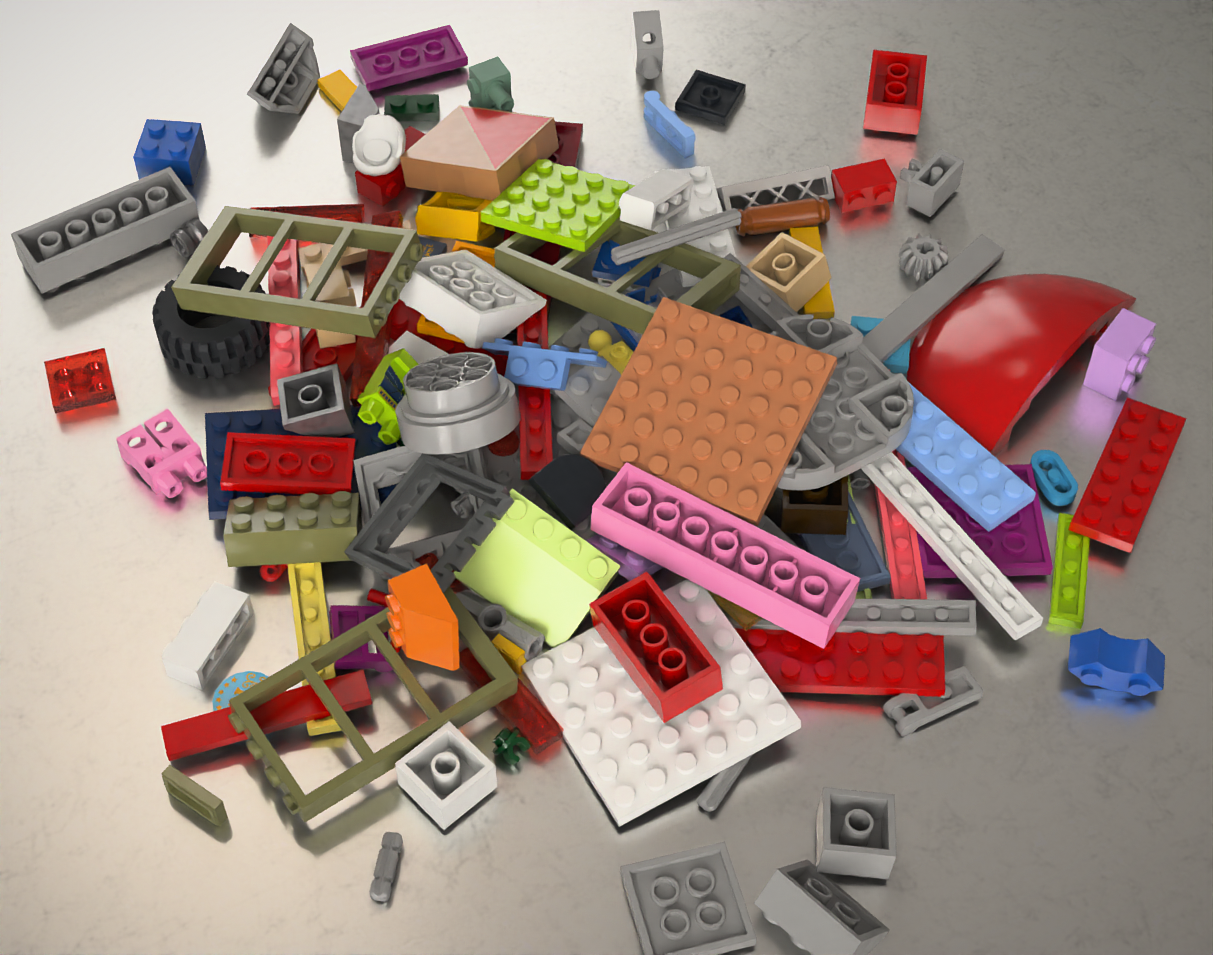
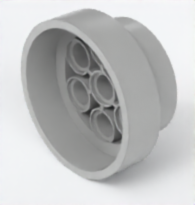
M474 352L443 355L413 367L403 378L406 394L395 410L403 444L408 449L423 454H453L486 446L508 435L517 427L521 420L513 382L497 374L495 361L492 357Z

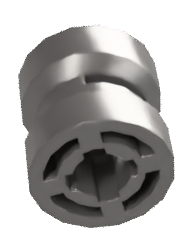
M193 218L186 223L185 228H179L172 232L170 239L175 249L183 257L187 258L195 252L207 234L208 229L199 219Z

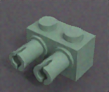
M497 56L470 66L467 86L470 91L471 100L468 101V105L471 107L512 112L515 101L512 98L511 72Z

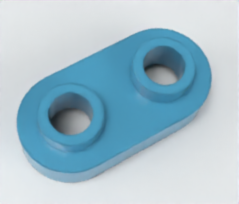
M1050 450L1035 452L1031 457L1030 464H1032L1035 482L1047 500L1059 506L1072 503L1078 491V484L1061 457Z

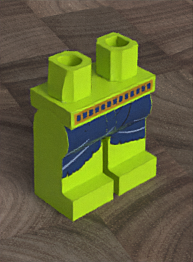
M404 348L383 357L366 385L364 392L357 399L362 405L358 416L364 423L373 424L378 422L382 426L378 437L386 445L395 443L401 438L395 410L406 394L403 384L404 376L413 367L419 365Z

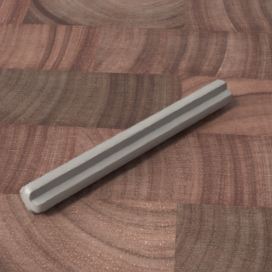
M733 208L615 247L611 250V259L616 265H621L738 226L741 223V213Z

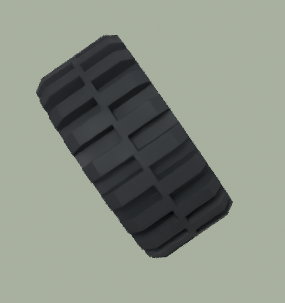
M217 265L208 278L207 283L208 286L241 290L250 275L242 270L237 272V269L234 267L226 266V268H220ZM173 280L165 285V291L161 290L153 305L152 320L164 358L168 359L169 364L178 370L181 369V372L192 376L195 373L199 378L208 379V376L223 378L224 374L232 373L234 375L240 373L241 368L252 366L256 362L255 358H260L267 350L266 346L270 344V322L233 317L228 322L217 327L197 328L193 327L197 322L218 314L181 309L171 288L175 282ZM259 284L255 292L266 294L262 290L261 284Z

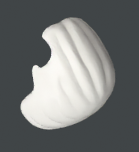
M383 114L370 115L364 119L360 130L354 133L352 141L353 163L355 168L362 174L370 176L386 175L400 164V156L405 152L406 136L401 124L394 117Z

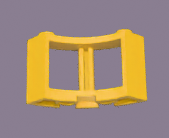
M436 192L429 201L418 205V212L415 217L417 234L476 242L484 240L495 232V228L493 225L481 222V211L493 200L468 197L452 192Z

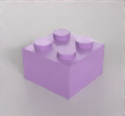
M1123 308L1094 345L1083 385L1114 401L1118 399L1123 391L1128 393L1135 381V374L1137 372L1142 374L1150 358L1146 354L1151 351L1156 341V338L1153 337L1156 323Z

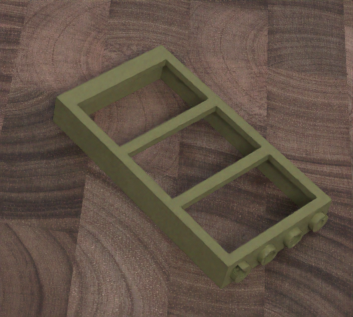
M224 206L171 288L180 308L185 310L375 338L381 327L385 325L393 305L398 302L405 284L410 281L412 271L423 257L424 249L420 243L417 230ZM241 233L274 237L241 290L208 286V278L217 265L220 267ZM287 239L333 245L301 299L255 292ZM347 247L394 253L363 308L315 301Z
M620 218L585 252L574 249L553 266L528 256L548 241L521 233H515L495 247L494 253L495 268L520 284L642 335L657 308L620 293L660 262L702 279L676 301L708 313H713L740 290L741 271L740 264L684 243L645 256L644 260L608 288L567 272L569 268L605 241L609 242V239L621 246L658 233L620 221Z
M450 586L444 592V596L458 619L459 637L483 667L492 682L440 713L383 633L391 628L386 614L390 612L388 607L229 700L232 713L228 715V718L238 734L242 731L249 739L246 745L256 761L260 758L267 766L264 772L274 788L280 785L286 794L282 797L286 807L292 815L298 813L304 823L395 768L397 761L448 721L458 729L517 692V675ZM371 640L429 719L373 753L317 673ZM305 679L362 759L361 762L307 795L304 794L250 714V711Z

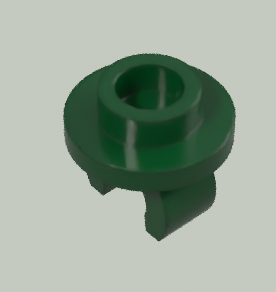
M516 726L511 730L507 727L503 728L492 741L496 745L492 752L496 756L503 752L504 759L512 765L520 760L513 752L514 745L518 746L523 752L531 747L527 739L516 737L520 732V729Z

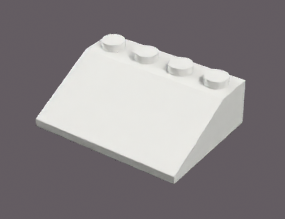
M466 249L422 258L415 266L410 281L405 284L399 296V299L405 302L406 306L422 313L427 320L434 321L443 327L447 333L455 335L464 341L466 346L476 349L481 348L483 342L494 343L496 338L502 339L543 308L547 301Z

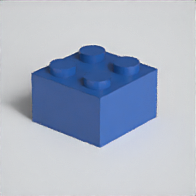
M146 119L133 156L138 179L171 167L183 185L194 186L206 149L201 123Z

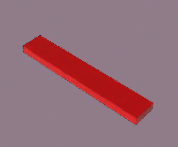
M364 670L324 680V683L345 712L373 704ZM310 684L284 691L250 711V714L264 734L331 716ZM230 707L161 726L166 755L169 761L247 740L248 738L243 731L238 734L228 718V715L232 713Z

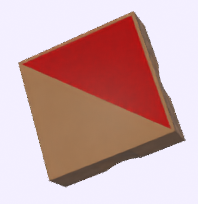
M459 105L400 156L406 187L436 192H452L468 197L494 200L538 159H548L559 148L554 117Z

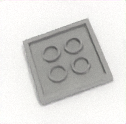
M725 841L620 866V874L644 955H718L756 945L757 938Z

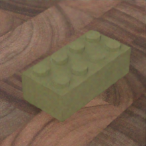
M340 491L334 494L322 495L306 493L301 496L273 495L267 498L244 496L230 499L223 533L228 567L350 561L344 551L362 530L359 493Z

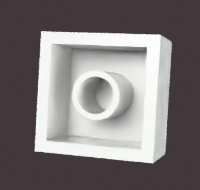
M450 721L395 763L398 784L443 830L497 788L496 766Z

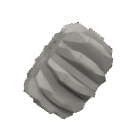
M918 233L916 238L908 237L899 251L900 269L905 271L906 277L915 276L916 281L920 278L929 281L948 264L947 246L942 245L941 239L933 240L931 234L928 237H922Z

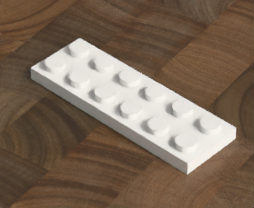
M695 166L675 170L667 169L694 178L690 205L665 221L667 230L723 212L709 166ZM728 229L686 243L722 258L729 253L736 257ZM678 270L682 287L695 286L702 280Z

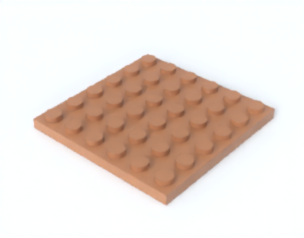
M663 297L580 451V456L598 466L617 473L627 462L723 511L758 526L838 364L837 357Z

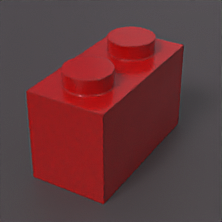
M885 158L832 170L831 179L835 194L834 200L841 213L894 202L897 180Z

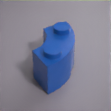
M1099 628L1071 636L1068 670L1080 678L1081 682L1086 685L1098 686L1114 691L1130 692L1136 696H1145L1149 692L1160 691L1164 688L1165 655L1148 638L1137 640L1123 639L1110 635Z

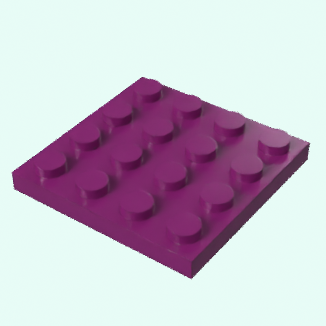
M1032 464L1005 465L1032 488L1036 495L1031 503L990 532L984 529L916 467H906L1004 576L1051 575L1053 565ZM917 532L924 578H956L957 575Z

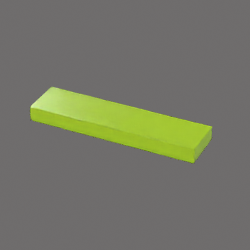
M1059 513L1056 527L1048 623L1081 629L1084 622L1090 538L1068 530L1074 515Z

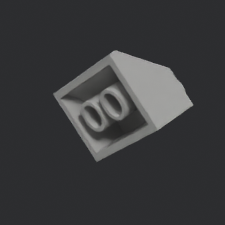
M808 859L778 868L754 902L762 910L763 916L769 922L782 927L790 934V940L796 946L808 950L812 955H868L890 931L822 872H816V866Z

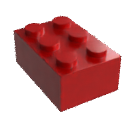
M873 50L863 129L918 135L927 55Z

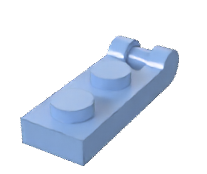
M647 91L644 94V104L646 106L644 108V119L684 158L693 155L696 137L692 128L686 126L674 111L668 109L660 101V94L657 91Z

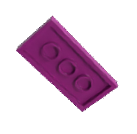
M450 24L350 50V58L368 91L468 65V56Z

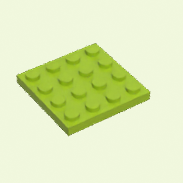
M538 159L481 211V222L585 252L620 217V198L624 192L635 185L623 180L603 177L598 173L581 171L573 166L552 163V161L547 159Z

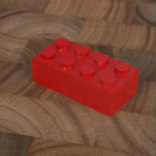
M648 572L589 603L594 628L664 723L723 689L721 667Z

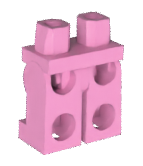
M169 409L145 421V429L140 424L116 438L121 457L128 465L131 464L139 472L156 495L163 492L169 498H173L181 493L183 489L180 480L189 476L193 482H199L207 477V467L203 461L200 447L193 441ZM162 422L167 423L165 428L160 431L156 430L158 424ZM140 437L141 442L132 447L129 446V442L132 439Z

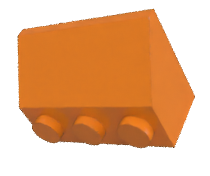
M427 563L388 580L389 595L385 596V600L390 612L386 614L391 625L388 632L396 648L401 646L407 658L452 671L459 669L458 619Z

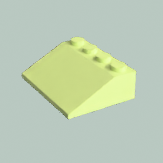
M512 488L509 492L511 494L510 497L514 500L512 506L501 520L492 518L496 523L495 528L481 546L472 544L476 549L475 554L461 572L454 571L453 573L456 575L457 580L491 604L501 605L508 614L541 632L545 637L544 643L551 648H555L570 640L590 613L589 603L604 594L618 575L620 565Z

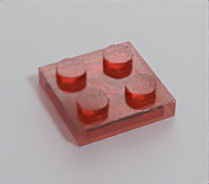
M105 348L44 361L55 414L117 400Z

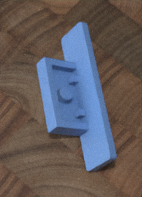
M496 338L494 343L483 342L482 347L492 354L508 356L504 377L518 386L565 391L570 364L606 368L607 361L600 358L597 351L580 348L579 353L569 352L567 347L551 345L550 350L541 349V345L532 342H523L522 346H515L512 341Z

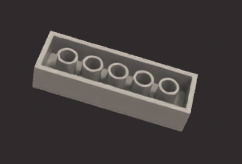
M168 167L10 234L19 260L40 292L44 293L170 239L172 232L179 228H185L188 221L193 218L199 219L195 199L172 168Z

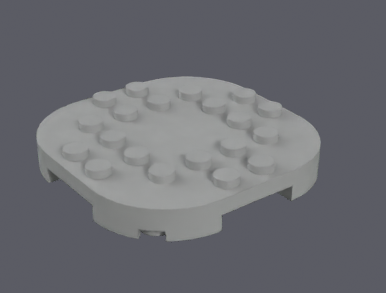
M814 314L791 316L777 321L776 330L769 333L835 356L838 362L777 488L811 490L829 485L894 451L905 440L911 427L914 397L907 379L902 373L894 376L862 343L863 334L858 329L833 317L828 322L823 319L813 320Z

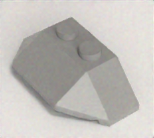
M290 22L248 86L246 95L269 111L299 114L317 84V79L321 77L317 57L313 49V38Z

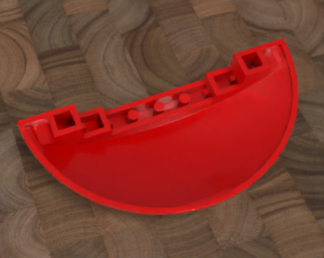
M1057 274L1012 275L974 285L964 290L918 331L909 353L907 381L996 457L1009 442L1012 427L1030 408L1031 400L1090 335L1095 336L1098 332L1104 333L1123 308L1128 310L1136 301V298L1102 283Z

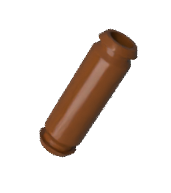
M819 197V200L808 198L747 207L744 211L740 208L737 211L741 213V223L735 226L737 234L744 237L746 233L752 236L787 231L790 228L814 227L819 223L825 225L830 220L829 204L827 199Z

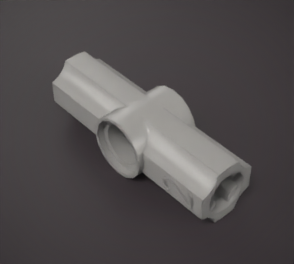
M467 589L456 594L490 641L499 633L524 650V658L527 661L537 657L545 640L541 632L508 614L501 605L491 604ZM501 622L498 626L493 627L496 623Z

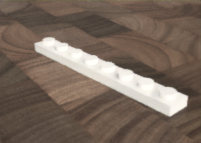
M892 452L861 468L1014 640L1041 626L1043 617Z

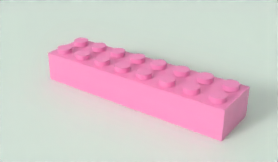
M627 462L592 506V531L823 649L855 602L860 582L859 577Z

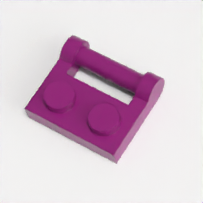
M331 605L329 611L331 640L387 607ZM386 631V632L383 633V634H384V636L387 638V640L389 641V639H388V631ZM368 643L334 662L335 669H375L382 673L393 670L377 647V653H369Z

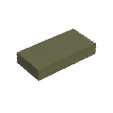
M169 764L161 773L167 792L208 821L220 827L228 818L224 803L220 798Z

